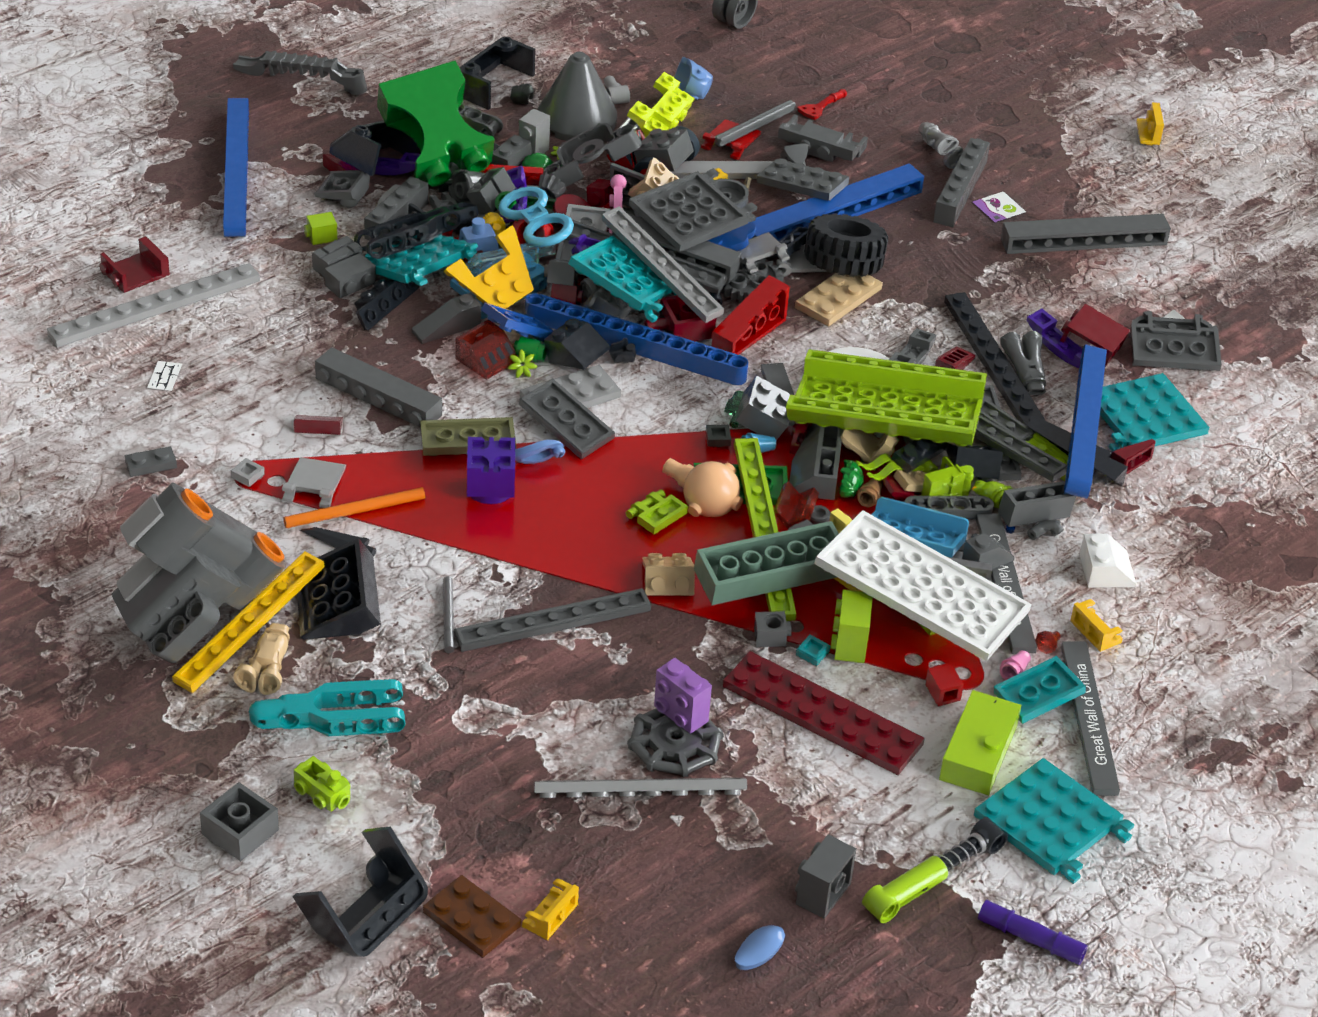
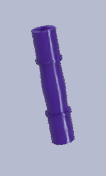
M987 899L984 901L978 914V920L1002 930L1003 933L1009 932L1028 943L1049 950L1052 955L1055 954L1077 965L1082 963L1087 952V944L1071 938L1061 931L1057 933L1036 921L1015 914V910H1009Z

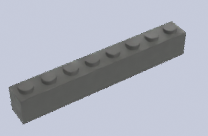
M1164 214L1003 222L1001 241L1007 254L1161 246L1168 244L1171 228Z

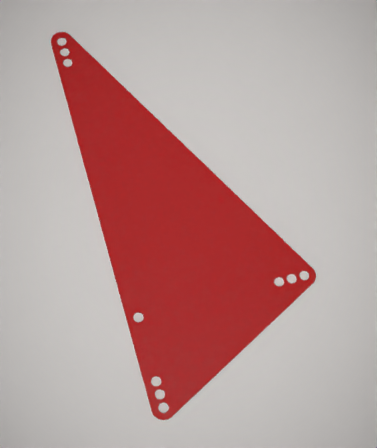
M793 425L788 426L776 440L775 450L761 453L764 465L787 466L788 487L792 460L795 454L789 453L793 438L791 436ZM748 428L730 429L731 446L708 447L706 431L615 437L583 459H580L564 445L565 454L561 458L552 457L536 464H524L515 461L514 497H510L508 500L497 504H485L474 500L472 497H467V454L423 456V450L302 457L346 464V469L333 494L330 507L423 487L425 492V499L344 517L617 594L641 588L645 591V568L642 558L648 557L650 553H660L662 557H672L673 553H684L695 564L698 549L753 538L746 504H742L737 511L732 509L727 514L719 517H705L702 515L694 517L688 512L656 534H652L638 524L637 516L632 519L626 516V511L631 508L632 504L637 501H643L649 493L657 492L660 489L665 492L666 497L672 494L688 506L684 497L683 487L679 486L674 478L662 472L665 462L671 458L683 465L690 464L694 466V463L709 461L722 464H738L734 448L735 439H741L742 435L747 433L757 434ZM897 436L899 441L894 447L895 451L906 445L903 436ZM536 442L516 443V449L531 445ZM841 442L834 500L806 498L788 494V506L773 505L778 532L787 531L793 525L805 521L807 510L815 505L826 507L830 514L838 508L852 520L862 510L871 515L876 510V505L864 507L859 503L857 494L849 498H843L839 494L844 474L840 470L845 468L844 460L861 462L860 455L853 450L847 449ZM300 458L253 461L264 467L265 474L250 487L235 479L234 481L244 489L282 499L285 491H282L283 485L271 486L268 484V479L273 476H280L285 479V482H288ZM859 466L864 475L863 485L872 478L868 477L867 473L877 474L876 470L870 471ZM883 483L880 497L895 500ZM304 491L295 492L294 503L315 509H323L319 507L322 497H319V494ZM913 492L914 496H921V492ZM696 573L694 595H647L650 603L754 632L755 612H769L765 594L711 605ZM834 578L792 587L791 592L796 610V619L794 621L801 622L804 625V629L800 632H791V636H787L786 641L801 645L810 634L831 645L832 634H837V632H833L834 617H839L840 615L835 614L837 599L842 600L843 590L849 589ZM874 597L872 598L870 629L864 663L926 680L930 662L935 660L942 661L945 664L951 662L954 668L963 667L971 672V676L968 679H961L964 684L963 690H971L982 684L984 670L979 657L937 633L930 636L918 622L911 620ZM830 647L829 653L835 655V649ZM917 654L923 659V662L920 665L912 666L906 663L905 656Z

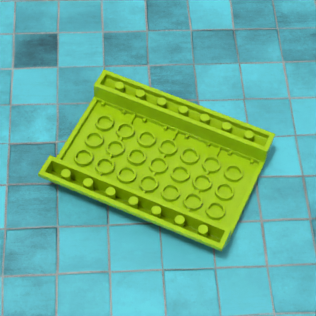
M808 349L804 363V375L796 394L790 395L786 404L788 420H793L799 424L814 423L821 427L836 426L843 430L857 429L865 433H885L891 437L900 435L907 436L913 440L928 439L935 443L950 442L958 446H972L982 408L987 373Z

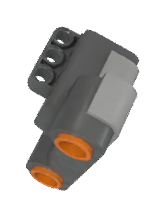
M173 482L160 495L152 494L120 526V530L128 545L144 553V555L117 580L118 587L111 595L130 631L146 642L150 652L169 663H176L218 623L220 618L218 608L224 602L236 609H244L286 568V562L281 549L267 535L256 532L204 501L192 490L184 489Z

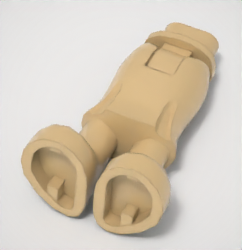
M270 624L258 639L254 655L249 660V665L242 664L237 667L233 679L241 689L253 693L258 684L259 691L263 695L273 694L280 689L282 684V676L280 674L281 662L286 654L290 639L289 627L287 625Z

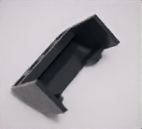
M507 36L495 41L460 67L465 78L463 99L487 110L491 109V81L482 77L500 64L534 77L536 49Z
M384 120L365 125H356V127L351 128L331 142L329 148L331 155L370 176L375 174L380 149L391 147L402 154L406 152L421 154L417 144L411 137L398 129L387 127Z
M391 826L365 829L361 832L375 853L366 865V875L372 886L339 918L322 891L295 893L292 896L318 935L354 957H365L373 952L426 900L428 895V886Z

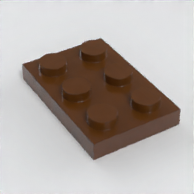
M460 875L423 905V913L482 958L521 927V918L463 875Z

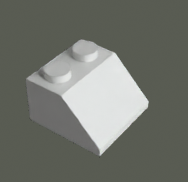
M1108 534L1083 535L1079 555L1088 588L1136 586L1128 553Z

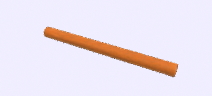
M423 487L285 516L283 517L285 528H291L425 499V492Z

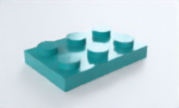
M1057 656L994 686V694L998 698L1022 705L1019 715V721L1022 724L1086 693V686Z

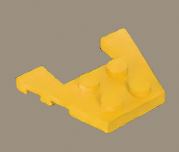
M513 225L495 237L507 254V257L476 277L472 275L462 259L444 270L446 275L457 280L460 286L471 291L483 304L485 302L507 309L534 290Z

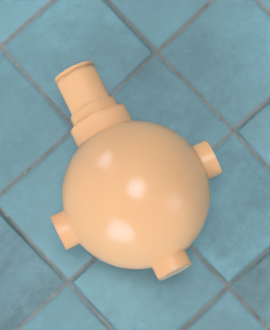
M669 458L663 466L662 472L674 478L678 485L683 487L684 497L688 504V512L694 517L699 515L705 517L723 516L732 509L735 511L739 510L743 503V498L739 497L740 484L735 474L736 469L730 463L722 464L709 461L694 467L690 464L683 465Z

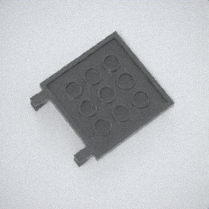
M714 168L704 174H700L698 171L629 198V206L679 252L744 226L748 222L755 221L756 216L752 212L757 210V206L752 202L740 209L716 188L717 182L713 179L718 176V172Z

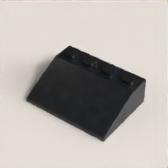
M358 538L317 557L324 561V568L297 593L300 637L305 640L359 635L381 625L374 558L362 541Z

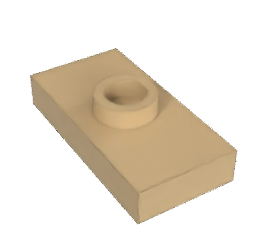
M897 470L894 478L904 491L922 492L926 473L922 471L907 473L905 470Z

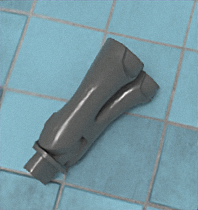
M1029 331L1023 335L1021 340L1020 335L1016 332L1005 334L1000 338V343L1012 361L1017 376L1026 390H1028L1029 395H1043L1046 392V380L1041 360L1042 335L1036 331Z

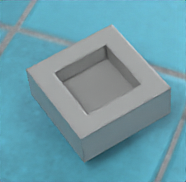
M247 458L230 470L231 478L248 487L265 474L263 466Z

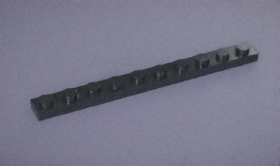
M963 292L945 295L944 303L1015 418L1024 425H1027L1034 416L1045 420L967 294Z

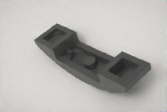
M916 328L909 336V341L900 353L895 352L889 360L922 364L930 352L937 335Z

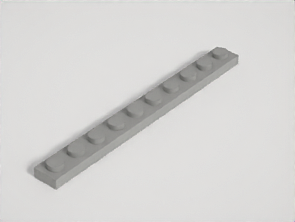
M250 263L243 264L109 309L100 310L75 320L57 324L47 328V333L51 341L58 348L259 282L260 275Z

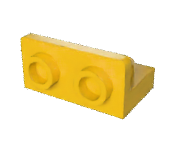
M1152 102L1151 109L1147 110L1146 119L1137 118L1136 120L1139 141L1145 145H1160L1164 122L1160 103Z

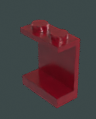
M146 236L138 239L140 253L115 263L104 252L100 253L101 263L99 267L102 274L106 275L113 285L117 286L123 293L170 275L168 257Z
M1084 304L1080 310L1076 309L1070 318L1071 321L1067 320L1061 329L1063 335L1060 341L1064 343L1071 333H1074L1092 345L1106 349V367L1123 346L1130 330L1089 305Z

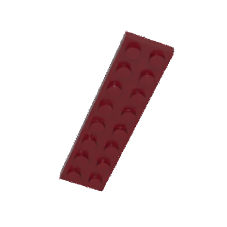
M751 651L723 680L724 688L898 776L924 745V737Z

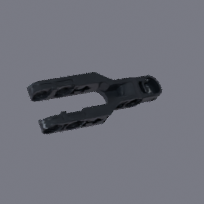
M461 202L428 212L408 214L360 230L355 234L354 242L360 245L361 237L368 235L369 242L366 246H361L362 251H366L373 258L380 259L430 242L439 234L454 230L460 224L472 221L479 214L478 207L475 204ZM451 214L450 220L446 222V217ZM381 230H389V233L379 236ZM401 240L397 247L391 245V243ZM381 247L378 253H372L373 249Z

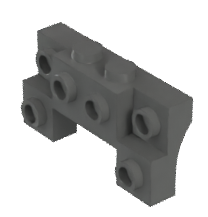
M795 114L787 123H782L778 131V138L791 143L807 144V155H812L825 161L833 162L836 157L852 161L855 157L859 158L867 148L868 137L864 136L858 143L852 141L853 133L849 132L843 139L844 133L813 124V120H808L805 125L798 124V115Z

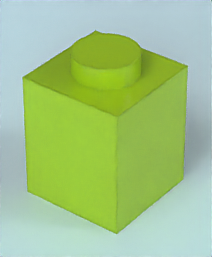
M332 212L307 216L304 232L305 236L310 238L312 245L338 240L337 223Z

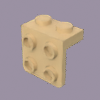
M653 158L649 162L644 179L629 190L628 195L634 197L679 178L670 172L662 162Z
M844 429L840 436L842 444L847 449L853 450L860 455L861 459L867 464L884 453L891 456L895 451L894 447L899 441L897 436L891 437L884 433L878 439L872 433H865L857 429Z
M650 553L648 557H643L646 595H694L695 571L691 558L686 557L687 554L673 553L672 557H662L660 553Z

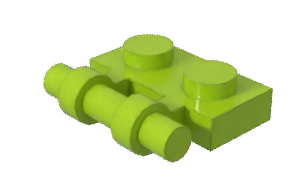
M660 489L657 492L649 493L643 501H637L632 504L631 508L626 511V516L629 519L637 516L638 524L652 534H656L687 514L688 506L672 494L666 497L665 492Z

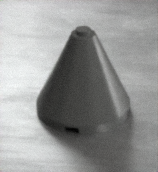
M580 51L570 55L541 101L538 111L550 115V131L554 132L555 138L568 141L599 123H608L613 131L617 124V110L590 57Z

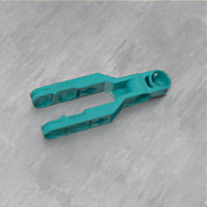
M395 679L325 683L309 693L286 694L278 699L255 701L249 707V719L253 725L261 729L311 728L326 736L395 733L403 730L406 724L404 711L398 707L321 711L320 709L356 707L358 704L381 705V703L396 702L403 697L402 683ZM390 689L397 690L395 694H387L385 692ZM362 691L372 692L370 695L362 696L359 694ZM393 717L400 719L397 722L387 721L389 718ZM365 719L373 720L369 724H364L361 721ZM259 720H264L265 722H264V723H259L258 721H259Z

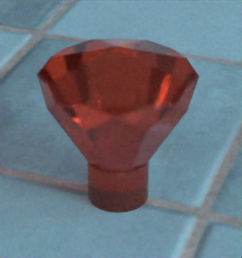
M1058 631L1039 632L1035 639L1038 649L1045 654L1054 652L1061 634Z

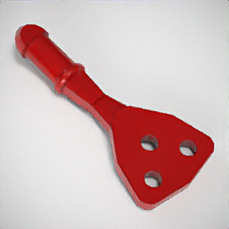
M840 89L838 92L831 93L817 104L798 106L797 111L808 118L816 120L822 115L823 109L828 104L845 98L847 91Z

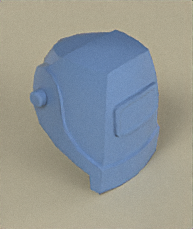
M682 57L674 76L676 80L681 82L678 88L696 100L704 99L713 81V76L706 69L685 57Z

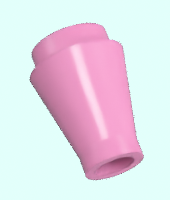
M1021 650L1017 654L1003 660L1000 665L1001 676L1007 680L1024 672L1031 661L1030 654Z

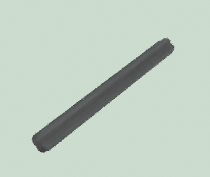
M792 100L785 101L715 136L714 144L722 147L794 111L796 103L792 102Z

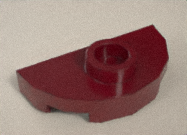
M794 423L789 453H797L812 423Z

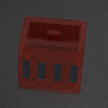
M488 319L455 338V359L486 380L514 363L510 359V355L518 357L505 331Z

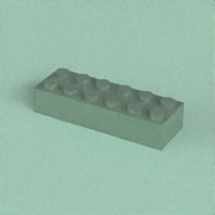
M829 521L698 549L694 571L711 605L837 578V576L815 565L814 562L816 556L839 533L833 522Z

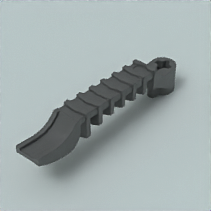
M265 51L259 57L239 55V59L236 63H233L235 70L253 76L262 75L267 67H269L271 76L279 72L284 74L288 69L292 74L299 69L300 75L305 74L309 70L310 76H315L319 72L320 78L330 74L331 80L343 85L345 91L350 92L352 95H360L367 91L364 71L359 68H347L338 61V58L328 59L327 57L318 58L317 55L310 57L307 54L297 55V53L287 54V52Z

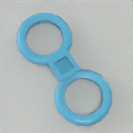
M523 187L513 190L504 196L498 207L500 214L505 218L512 220L524 219L528 225L525 227L523 237L528 244L535 247H547L560 243L572 233L574 227L572 219L567 215L548 213L544 208L547 204L548 196L544 190L538 187ZM526 196L538 198L534 205L526 209L511 210L508 208L513 201ZM548 223H561L564 225L558 233L549 237H536L533 235L539 227Z

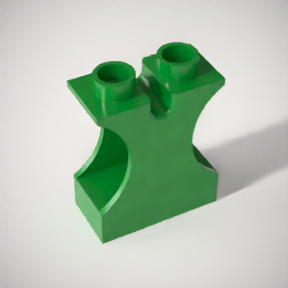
M456 60L379 83L377 108L386 126L404 132L417 144L421 154L415 162L414 178L427 182L430 186L441 185L451 178L450 162L455 163L459 169L476 172L485 170L490 162H492L494 137L482 134L471 128L459 113L458 108L463 103L465 78Z

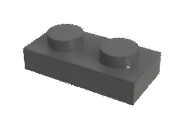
M171 446L124 455L130 477L177 468V461Z

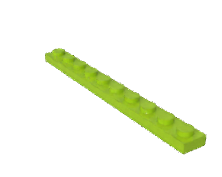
M758 438L735 439L734 448L753 538L777 533L778 528ZM791 588L765 593L769 612L785 611L786 621H794L796 619Z

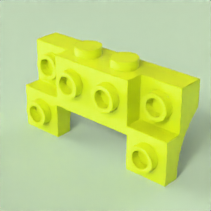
M665 72L655 81L653 86L664 95L658 103L650 109L647 105L637 101L627 114L641 128L645 138L654 129L670 130L678 126L679 120L681 122L684 120L688 109L695 99L688 95V93L680 90L678 87L681 82Z

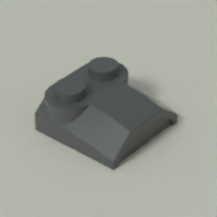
M361 170L331 171L314 195L318 198L340 201L342 206L352 208L358 204L369 189L370 176Z

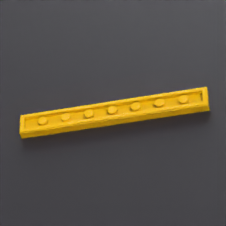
M304 551L172 676L173 682L190 693H194L324 568V561Z

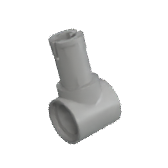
M606 76L604 78V86L607 88L606 90L613 104L629 103L630 91L628 86H621L613 76Z

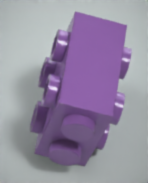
M673 658L656 670L654 706L659 712L672 719L677 726L682 727L691 734L709 721L712 685L692 671L689 666Z

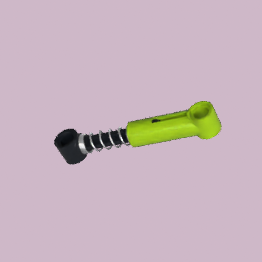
M984 817L974 825L966 840L960 841L959 845L952 846L951 850L944 851L943 855L929 857L883 887L881 885L873 886L863 897L862 905L881 923H887L895 917L901 907L947 879L948 871H954L955 866L960 867L963 861L968 862L971 856L976 857L978 853H997L1007 842L1008 834L990 818Z

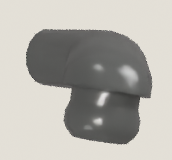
M1054 519L1039 522L1030 528L1027 534L1030 539L1035 540L1049 530L1053 536H1056L1063 532L1064 528L1060 525L1061 522Z

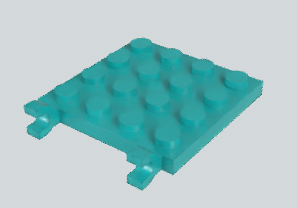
M439 234L430 242L380 259L373 258L369 254L365 255L376 266V274L406 284L412 281L419 286L428 283L427 279L423 278V276L455 263L460 259L466 258L473 263L481 260L480 255L476 254L477 243H468L465 240L454 239V237H447ZM397 243V244L392 245V246H393V247H397L400 243Z
M614 236L571 256L568 263L576 272L586 275L592 279L594 284L604 287L610 291L611 295L628 303L629 307L639 311L643 309L645 317L652 323L657 321L658 316L653 314L652 309L659 312L663 308L661 304L654 302L672 292L674 296L677 295L625 243Z
M1164 373L1103 386L1100 416L1114 432L1111 434L1114 443H1110L1108 446L1112 452L1150 439L1155 440V446L1206 435L1209 432L1210 427Z
M1045 758L1039 760L977 806L973 815L979 820L984 817L990 818L1008 834V842L1051 874L1056 875L1058 872H1061L1073 884L1081 878L1078 871L1083 868V864L1076 860L1077 857L1109 832L1115 834L1125 844L1132 838V834L1129 831L1134 828V823L1123 819V814Z

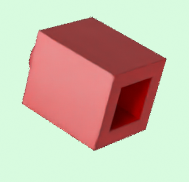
M952 663L935 665L928 668L925 685L936 705L939 707L961 701L964 684Z

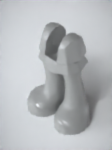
M921 123L919 133L923 140L940 155H945L943 159L944 165L949 169H954L964 151L962 147L958 146L959 141L951 135L942 133L939 127L933 123Z

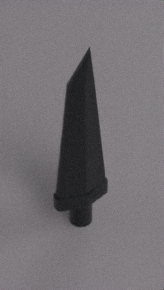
M318 527L300 530L334 548L341 547L359 538L373 557L376 554V548L368 546L370 540L365 537L362 538Z

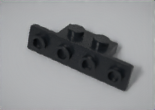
M381 279L373 284L374 287L360 294L361 298L354 303L357 309L356 315L363 329L370 330L419 289L420 286L412 281L407 284L396 280L386 281Z

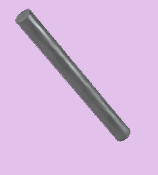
M447 576L443 578L444 650L446 653H452L455 650L453 579Z

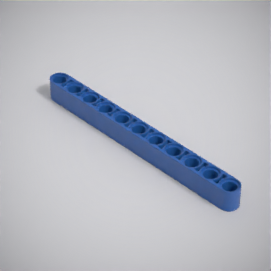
M228 98L223 216L224 237H246L249 133L248 98Z
M530 293L525 297V315L535 317L549 328L556 330L565 324L567 320L578 319L579 321L588 322L609 345L627 338L628 344L633 343L635 345L636 355L732 385H742L747 381L749 362L746 357L539 293Z
M1086 344L1083 347L1080 358L1064 485L1065 494L1085 499L1089 496L1093 480L1107 354L1106 349Z

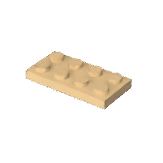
M835 273L796 300L795 308L829 327L880 291L883 282L870 275L853 277Z

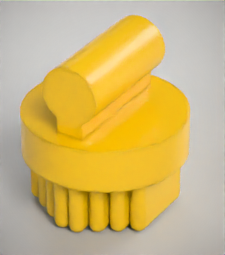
M489 212L483 216L485 224L488 223L492 226L496 236L506 229V223L498 213Z

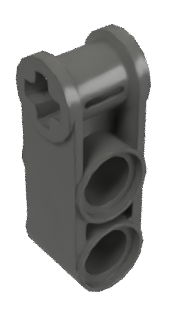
M461 104L458 108L463 120L471 128L482 134L494 137L495 133H499L503 129V122L497 116L487 114L464 104Z

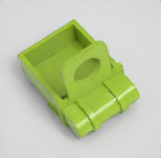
M943 456L940 470L925 474L921 496H968L972 487L971 481L974 477L973 467L970 465L959 467L958 464L954 466L947 456Z

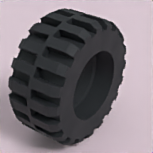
M823 214L812 219L808 225L804 255L812 265H816L817 268L824 269L830 273L853 277L873 275L884 265L888 235L883 227H879V224L872 223L868 219L848 216L847 214Z

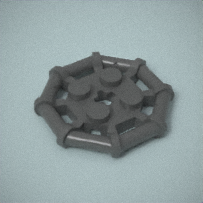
M657 708L644 714L639 713L634 717L635 724L627 745L646 764L647 770L651 772L657 770L679 774L681 777H688L689 773L706 765H714L718 761L717 753L724 734L723 730L716 727L710 719L702 726L704 729L700 727L690 734L682 727L677 726L664 713L659 712ZM645 728L651 730L649 735H642ZM674 735L676 738H677V737H681V738L676 740V739H672L671 736ZM702 740H710L709 746L701 745ZM646 746H650L655 751L653 755L645 749ZM696 754L700 756L699 758L687 763L688 758Z

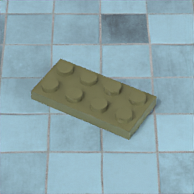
M513 417L420 420L423 456L467 454L468 437H483L484 441H489V437H494V441H499L501 437L515 438Z

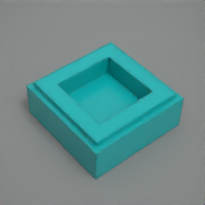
M809 634L796 649V656L817 667L830 652L831 645Z

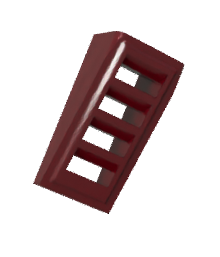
M956 346L939 356L935 361V366L964 370L975 359V354Z
M1150 439L1117 449L1112 452L1111 459L1128 466L1127 475L1152 459L1155 440Z

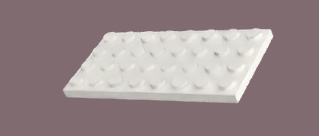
M863 510L816 556L814 562L815 565L825 571L830 572L846 583L860 589L867 595L874 597L890 608L897 610L911 620L918 622L932 632L941 635L985 661L992 656L1028 614L1032 606L1029 602Z

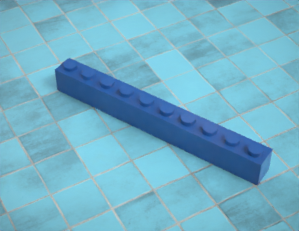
M906 164L847 185L830 201L813 197L765 214L753 221L756 226L754 237L769 232L779 241L796 227H808L811 220L823 214L859 216L922 193L924 175L911 164Z

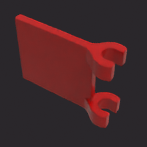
M725 119L711 133L703 134L702 139H705V142L701 145V148L710 150L714 144L715 136L739 124ZM754 130L726 144V146L734 149L730 158L739 160L743 151L761 135V131Z

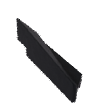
M1034 416L1027 423L1026 426L1068 455L1070 432L1037 416ZM1096 445L1094 470L1122 486L1128 466L1111 459V451Z

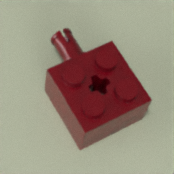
M678 295L661 298L660 304L663 308L660 310L657 321L652 323L647 319L644 320V326L665 331L692 341H704L712 339L711 334L716 328L717 318L705 323Z

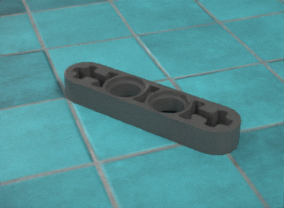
M910 496L905 499V503L966 519H976L977 514H992L994 502L985 496ZM956 505L962 506V507H964L965 509H963V510H962V509H958V508H956L955 506H956ZM932 506H939L942 509H935Z

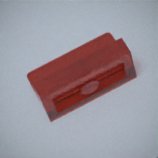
M786 482L777 500L774 514L787 529L805 520L810 521L820 493L813 487L799 494L790 482Z

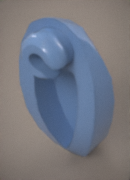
M543 440L515 449V461L524 464H536L552 457L561 458L565 454L564 444L558 440Z
M768 925L751 933L736 953V967L740 970H749L769 961L783 944L785 938L784 930L779 926Z

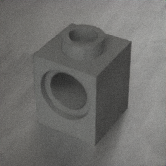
M785 611L755 612L754 633L756 647L786 646L787 636H791V622L786 621Z

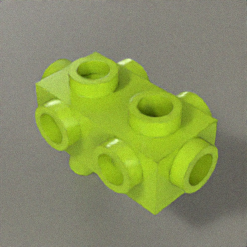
M315 756L310 757L305 762H301L294 769V787L300 795L307 793L311 796L317 808L323 809L325 807L332 812L337 807L343 809L348 805L351 798V786L349 781L344 776H341L338 770H332L327 763L321 762Z

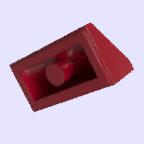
M323 154V166L329 171L358 170L331 154Z
M296 415L294 418V432L341 435L343 417Z
M884 463L876 468V472L879 473L887 464ZM895 470L882 479L895 500L905 502V499L914 496V493L904 491L894 478V474L897 471Z

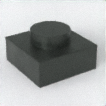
M729 424L706 425L708 447L731 446Z

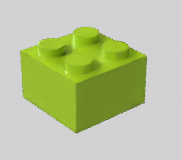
M843 590L842 600L837 599L835 614L840 615L839 617H834L833 632H837V634H832L831 649H835L834 660L857 663L865 662L873 598L865 592Z

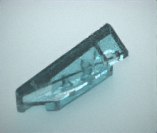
M528 243L520 244L526 266L538 264L539 257L553 255L556 250V244L547 247H535ZM502 248L478 253L465 265L472 275L476 277L507 257V254Z

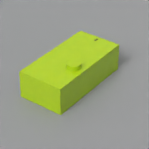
M972 690L943 757L939 780L989 796L1017 728L1022 705Z

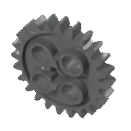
M766 258L754 262L756 267H758V271L750 274L745 264L740 260L739 270L729 284L725 283L720 293H724V298L731 296V301L739 299V303H741L768 275L783 282L782 270H778V265L773 266V261L766 262Z

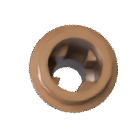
M871 478V480L858 489L857 498L862 506L871 507L877 504L883 487L882 480Z

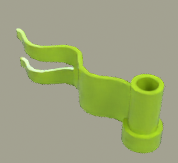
M886 453L880 455L869 464L856 461L858 466H862L870 471L875 470L886 462H890L877 474L867 473L868 477H872L875 480H882L895 470H904L891 460V457ZM929 460L912 471L930 473L937 471L938 467Z

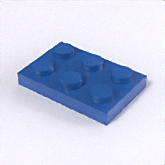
M485 302L481 311L488 315V320L500 324L499 327L507 332H512L513 329L524 337H528L530 334L533 335V338L542 342L553 332L551 328L532 316Z

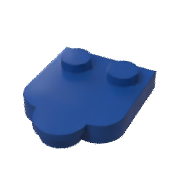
M748 222L744 226L707 241L739 251L748 246L749 239L755 235L756 226L753 222Z

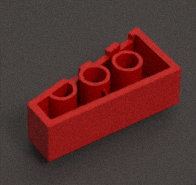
M768 275L712 331L711 347L739 355L785 322L790 286Z

